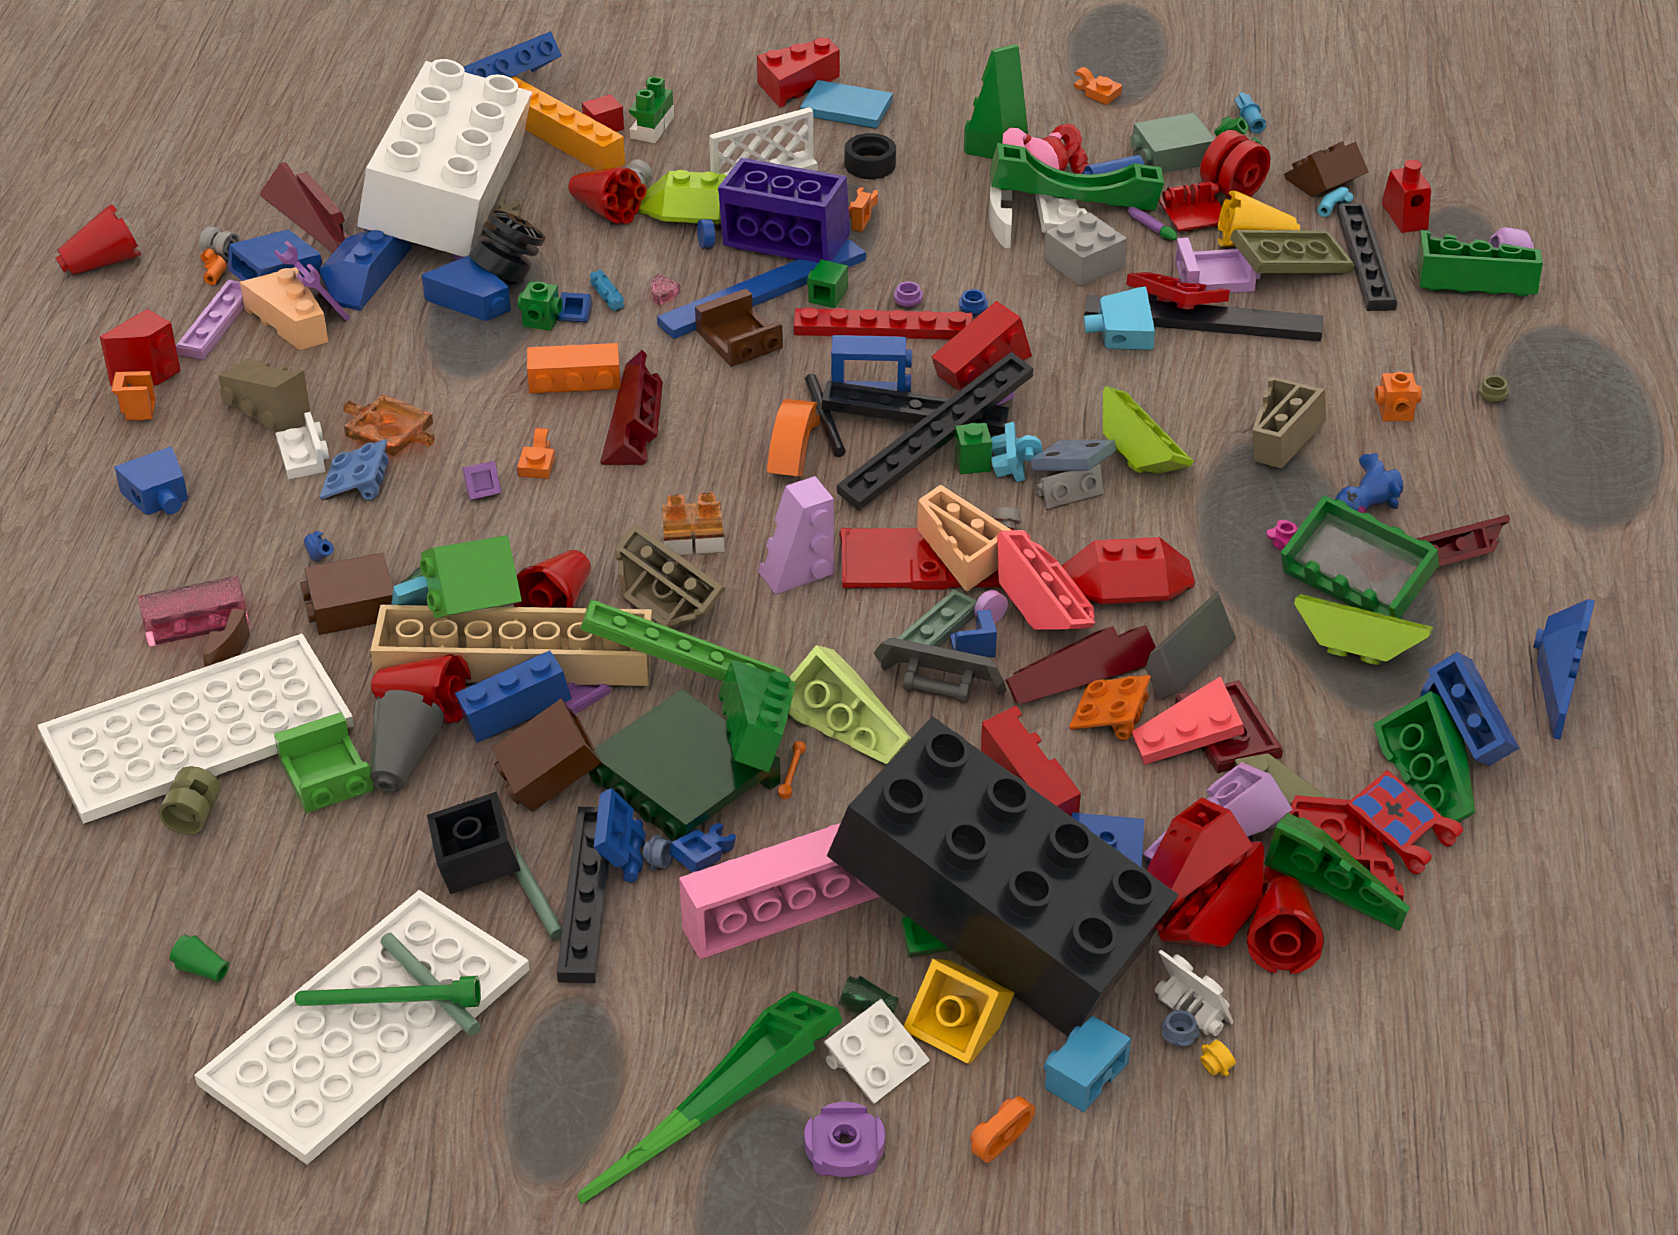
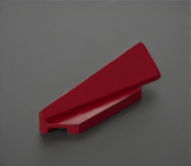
M286 162L280 163L261 190L260 196L334 253L345 238L349 237L343 230L342 223L345 222L341 210L307 171L297 174L296 177Z
M643 350L625 365L600 460L602 465H644L647 462L646 441L650 443L658 435L663 381L658 373L650 374L645 366L647 354Z
M1508 514L1416 539L1428 541L1438 549L1439 566L1494 552L1499 543L1496 539L1503 525L1509 523L1510 516ZM1379 549L1351 555L1352 561L1372 584L1381 582L1402 571L1403 575H1408L1416 570V567Z
M1146 625L1129 629L1120 635H1117L1114 626L1097 630L1013 673V676L1005 679L1014 701L1022 704L1089 684L1096 680H1102L1145 667L1150 653L1156 646Z

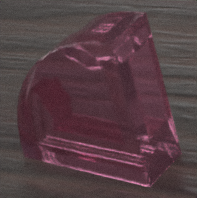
M660 273L656 275L651 282V293L654 302L662 305L680 293V284Z

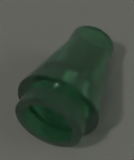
M849 975L839 1005L847 1007V1012L861 1014L882 999L894 1014L899 998L884 991L861 975L858 978Z

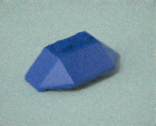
M380 230L363 231L345 238L319 269L321 278L331 297L341 307L361 311L410 251L412 245L406 240L385 235Z

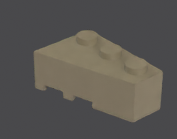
M245 359L218 375L221 386L220 395L225 403L236 407L246 416L254 418L267 429L281 432L291 428H299L306 423L304 413L310 412L304 370L297 369L291 372L285 366L271 368L269 363Z

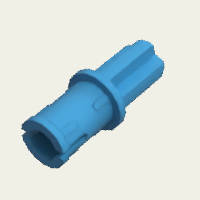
M1240 92L1239 96L1235 98V104L1240 110V117L1244 118L1253 133L1262 132L1267 124L1260 113L1259 105L1253 102L1250 95Z

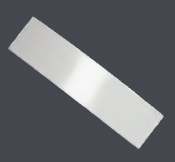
M991 186L989 206L990 227L998 242L1004 248H1010L1012 208H1001V200L1012 201L1013 190H1000Z

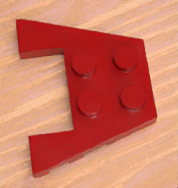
M1295 795L1291 804L1292 810L1288 813L1298 818H1305L1312 822L1314 826L1325 831L1403 901L1404 889L1402 884H1398L1394 874V864L1391 857H1388L1382 844L1383 840L1344 808L1350 800ZM1265 865L1263 869L1262 891L1266 890L1268 884L1273 879L1286 875Z

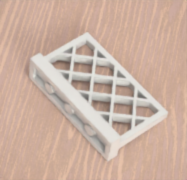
M810 107L709 135L710 171L719 173V170L727 161L733 166L728 172L722 174L728 175L741 157L748 159L751 154L758 158L757 160L818 171V163L814 160L813 110ZM805 118V124L798 133L791 129L798 120ZM781 126V130L773 140L766 136L773 127ZM790 132L794 135V138L784 148L779 143ZM756 133V137L749 146L741 143L748 134ZM765 139L770 144L760 155L754 150ZM732 141L723 154L718 151V142ZM800 141L805 143V150L792 153ZM740 146L745 151L735 162L729 157ZM776 147L782 151L778 158L767 160Z

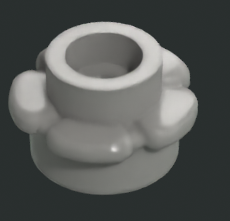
M1009 507L994 508L992 518L1007 528H1014L1015 530V524H1020L1022 521L1019 518V509Z

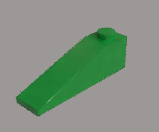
M1287 813L1276 825L1264 865L1286 876L1293 877L1300 883L1398 931L1401 930L1410 907L1325 831L1314 826L1309 820L1298 818L1290 813Z

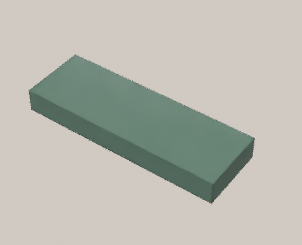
M953 589L897 638L940 647L950 638L952 633H956L976 616L974 609L977 600Z

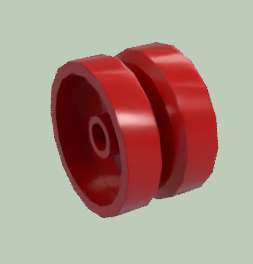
M1227 130L1216 137L1206 150L1200 167L1202 182L1212 181L1217 183L1219 191L1229 199L1232 198L1228 194L1230 191H1238L1252 197L1265 181L1270 169L1271 157L1269 150L1256 141L1249 140L1245 135L1236 130Z

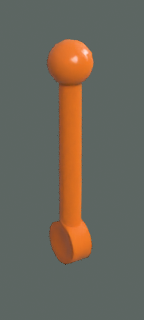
M796 741L792 746L794 754L785 782L778 787V796L781 799H789L792 796L791 783L800 755L806 750V745L802 741Z

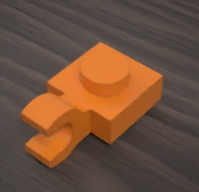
M1085 67L1075 71V75L1080 76L1082 79L1076 81L1074 87L1078 90H1085V96L1108 105L1121 95L1122 85L1112 81L1110 78L1099 76L1095 79L1091 71Z
M863 187L857 190V198L849 206V218L852 219L853 231L863 232L871 218V209L878 203V190H874L872 194L864 192Z
M536 428L533 447L523 446L517 466L518 477L550 478L555 461V451L550 449V441H547L549 429Z

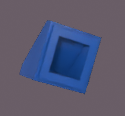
M561 292L563 305L562 311L558 315V321L587 323L593 303L591 295Z

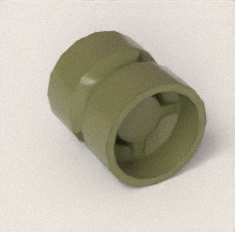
M194 766L183 767L177 772L170 790L160 806L158 812L160 820L170 830L179 834H197L203 829L210 811L221 791L220 782L216 776L203 768Z

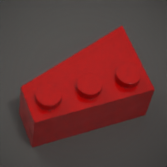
M828 37L817 38L814 41L803 44H793L788 48L770 50L767 53L757 55V83L779 108L785 106L786 100L793 96L797 99L804 96V91L813 87L817 80L831 82L840 77V49Z

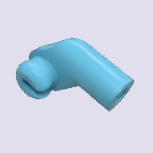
M1340 187L1326 194L1317 208L1318 214L1322 217L1329 216L1338 202L1340 204L1351 203L1354 198L1353 194L1346 187Z

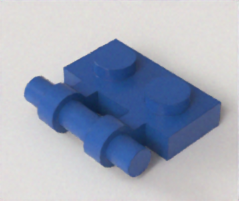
M610 788L600 793L594 848L600 856L605 857L615 868L621 866V869L624 871L623 879L625 881L635 882L638 879V873L643 868V856L640 852L641 848L645 845L646 833L643 830V822L639 819H633L634 809Z

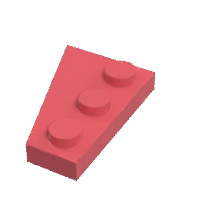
M1221 676L1132 731L1133 741L1144 765L1245 734L1243 723Z

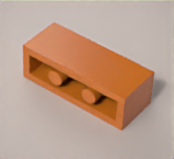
M618 343L527 347L529 394L619 389L620 365Z

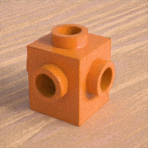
M1382 373L1380 386L1375 388V402L1378 404L1382 421H1413L1416 404L1420 403L1422 398L1421 386L1416 385L1413 373Z

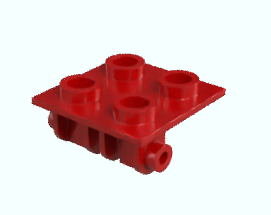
M1207 181L1198 183V186L1196 183H1193L1190 187L1188 185L1168 187L1167 191L1162 192V198H1159L1158 202L1178 231H1191L1197 228L1218 226L1222 206L1214 196L1219 193L1217 183Z

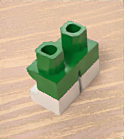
M650 76L646 81V88L636 93V101L629 109L631 116L637 118L630 128V139L656 143L673 120V90L665 89V79Z

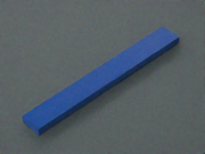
M848 239L831 262L851 267L865 261L866 252ZM802 259L795 260L657 316V325L675 339L696 330L695 306L747 289L752 294L753 307L807 285L808 274L811 269H815L818 263Z

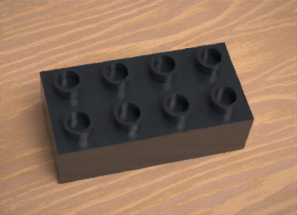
M933 716L848 805L827 853V857L994 982L1015 992L1014 996L1068 1037L1076 1026L1082 1027L1125 974L1150 942L1178 897L1177 893L1153 877L1146 869L1131 861L1090 831L1084 824L1076 821L1028 786L1022 779L1010 773L966 741L960 734L954 732Z

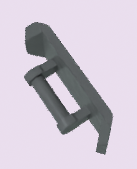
M1218 591L1150 653L1146 671L1151 676L1150 681L1158 699H1164L1180 692L1235 640V634Z
M889 638L883 641L874 652L878 664L883 670L890 668L898 662L909 664L903 682V689L921 690L958 698V701L967 703L973 680L977 678L990 681L998 694L1007 691L998 668L988 657L898 638ZM921 666L963 675L961 684L958 685L917 676Z

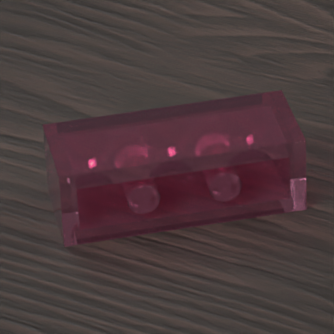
M238 575L138 596L148 646L210 634V631H224L232 609L245 610L249 626L245 599Z

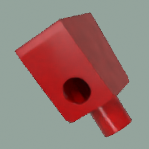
M1417 160L1405 161L1404 168L1393 169L1389 172L1382 199L1383 207L1401 233L1428 230L1431 186L1422 175V164Z

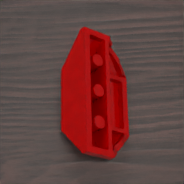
M1160 537L1094 540L1062 565L1085 597L1090 601L1101 604L1167 601L1180 595L1186 589L1193 588L1195 585L1190 561Z
M1251 842L1253 847L1244 853L1245 856L1240 862L1233 866H1226L1215 875L1212 883L1204 888L1194 890L1185 897L1186 900L1180 907L1168 911L1157 929L1161 940L1193 947L1222 948L1230 944L1235 934L1251 917L1252 912L1262 899L1264 846L1262 842Z

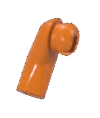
M208 248L200 255V259L204 262V267L207 269L203 279L207 284L215 285L225 272L227 265L219 254L216 255L213 249Z

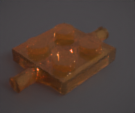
M385 394L366 406L358 405L350 400L344 404L343 411L355 416L354 419L344 426L345 435L364 444L376 443L386 439L388 442L384 452L392 456H396L412 442H418L427 447H431L430 445L434 443L435 436L424 432L433 424L432 414Z

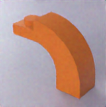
M788 398L783 400L773 428L767 473L803 476L810 432L813 427L820 426L821 415H816L817 402Z

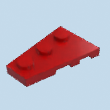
M1153 272L1127 274V286L1133 288L1146 287L1148 295H1156L1157 300L1162 302H1176L1177 307L1182 309H1194V306L1199 304L1229 302L1230 290L1219 288L1206 291L1207 285L1180 282L1179 278Z

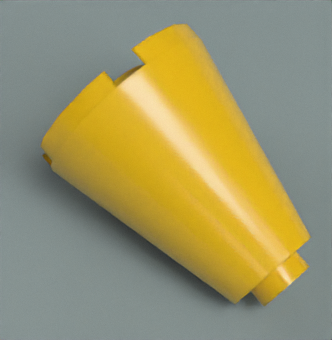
M1230 191L1228 194L1232 198L1231 200H1224L1218 222V230L1223 231V239L1217 238L1220 247L1237 248L1230 239L1233 230H1300V224L1297 223L1294 216L1241 192Z

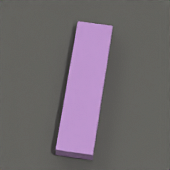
M228 280L176 344L177 355L202 360L206 358L244 309L239 281Z

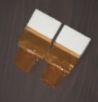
M713 492L701 493L698 495V503L685 504V497L680 494L668 495L666 505H662L663 544L679 555L693 554L692 532H694L696 554L725 552L720 501L717 502L715 494Z

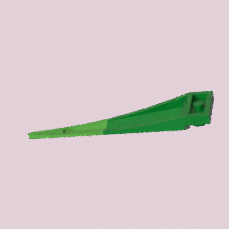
M792 991L763 1010L723 1060L668 1117L627 1154L578 1193L577 1196L580 1204H583L815 1050L813 1042L825 1038L830 1033V1030L843 1022L839 1009Z

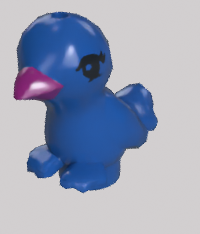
M1377 453L1362 455L1359 459V464L1366 474L1361 479L1359 487L1347 486L1341 489L1336 499L1344 501L1350 508L1360 513H1367V509L1371 505H1379L1386 502L1389 507L1398 509L1399 501L1397 498L1403 492V480L1400 472L1397 469L1386 471L1382 461L1378 460Z

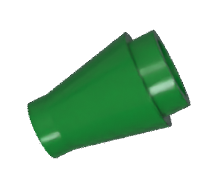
M186 934L182 935L174 944L169 957L170 961L175 963L176 969L209 978L217 983L226 976L230 966L229 962L222 959L196 935L192 937Z

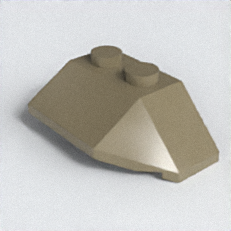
M635 523L615 548L622 597L639 609H652V619L663 626L675 629L706 616L726 589Z

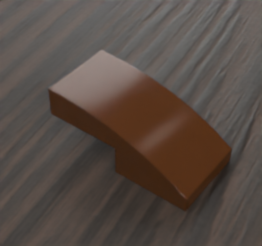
M231 610L224 632L210 631L202 653L205 667L240 655L250 636L245 610Z

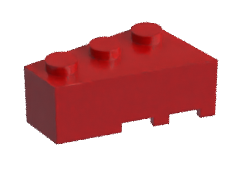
M995 301L933 354L931 358L937 376L960 391L1010 352L1023 361L1031 357L1032 354L1021 317L998 301Z
M1016 705L982 722L981 751L1013 775L1022 779L1028 786L1071 817L1072 812L1079 813L1081 792L1055 758L1048 760L1037 745L1041 743V738L1036 731L1031 734L1028 733L1019 720L1022 712Z

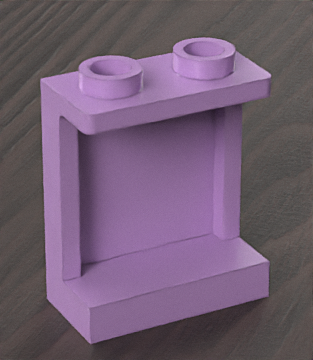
M1177 238L1175 264L1181 282L1207 285L1206 291L1219 288L1228 289L1230 293L1255 291L1256 279H1260L1261 273H1256L1238 249L1193 252L1189 238Z

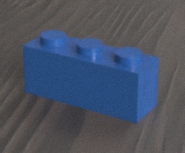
M550 650L455 693L464 721L477 743L537 716L559 699H562L564 702L572 699L564 672Z
M1456 652L1428 669L1475 760L1491 766L1520 749L1472 659Z

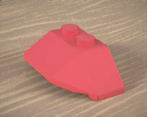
M1024 530L1000 531L997 535L999 584L1007 593L1008 598L1023 614L1026 622L1034 630L1092 628L1095 624L1094 607L1061 564L1041 545L1031 541V536Z

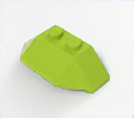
M686 170L669 171L647 189L646 196L641 202L639 213L647 214L661 221L698 223L699 219H711L713 224H721L718 187L727 175L712 171L704 173L688 172Z
M1105 386L1103 390V434L1108 440H1115L1116 452L1127 458V465L1139 473L1147 471L1159 474L1190 467L1193 464L1194 460L1166 434L1127 392Z
M1303 594L1298 595L1294 602V605L1319 645L1328 647V653L1338 656H1347L1348 652L1361 655L1360 660L1370 664L1380 665L1381 661H1389L1428 638L1433 631L1432 626Z

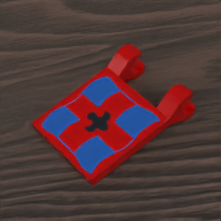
M1388 770L1352 798L1344 807L1397 852L1407 869L1414 875L1423 872L1425 865L1432 858L1429 851L1413 845L1432 828L1438 840L1444 846L1450 847L1456 843V837L1463 832V826L1459 822L1441 816Z

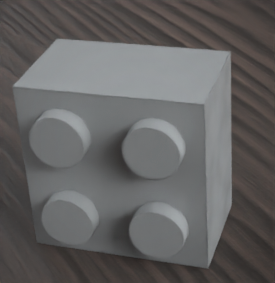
M1089 212L1045 231L1044 260L1081 287L1125 267L1127 238Z

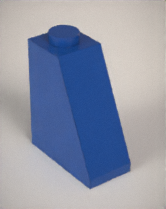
M470 256L422 274L424 298L429 302L484 321L511 311L509 287L495 274L478 265Z

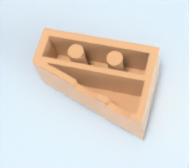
M296 267L284 268L275 273L241 281L240 287L244 310L249 314L254 313L259 316L261 323L265 326H273L277 329L279 336L297 349L303 350L328 343L324 313L309 287L304 286L297 279L296 275L300 274Z
M939 485L918 500V531L966 592L998 570L997 535L1000 531H1010L1011 529L942 485Z

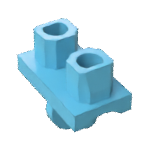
M1014 422L1006 423L1005 434L991 437L992 450L995 455L992 457V466L997 478L1013 474L1017 483L1025 480L1024 460L1030 462L1031 458L1042 452V442L1037 437L1025 435L1018 439Z

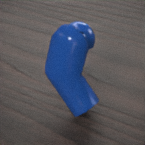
M320 531L308 534L304 539V546L310 558L315 562L328 557L334 550L333 544L327 538L324 540L321 538V535L324 533Z

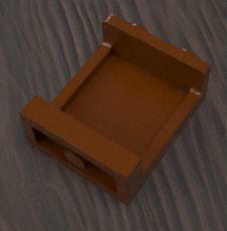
M747 289L695 306L696 331L731 367L783 348L782 325L779 322L768 325L752 309V294Z

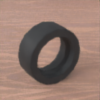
M877 133L856 135L845 143L844 166L849 173L863 179L885 177L891 174L896 167V144L889 137ZM864 155H876V157H864Z

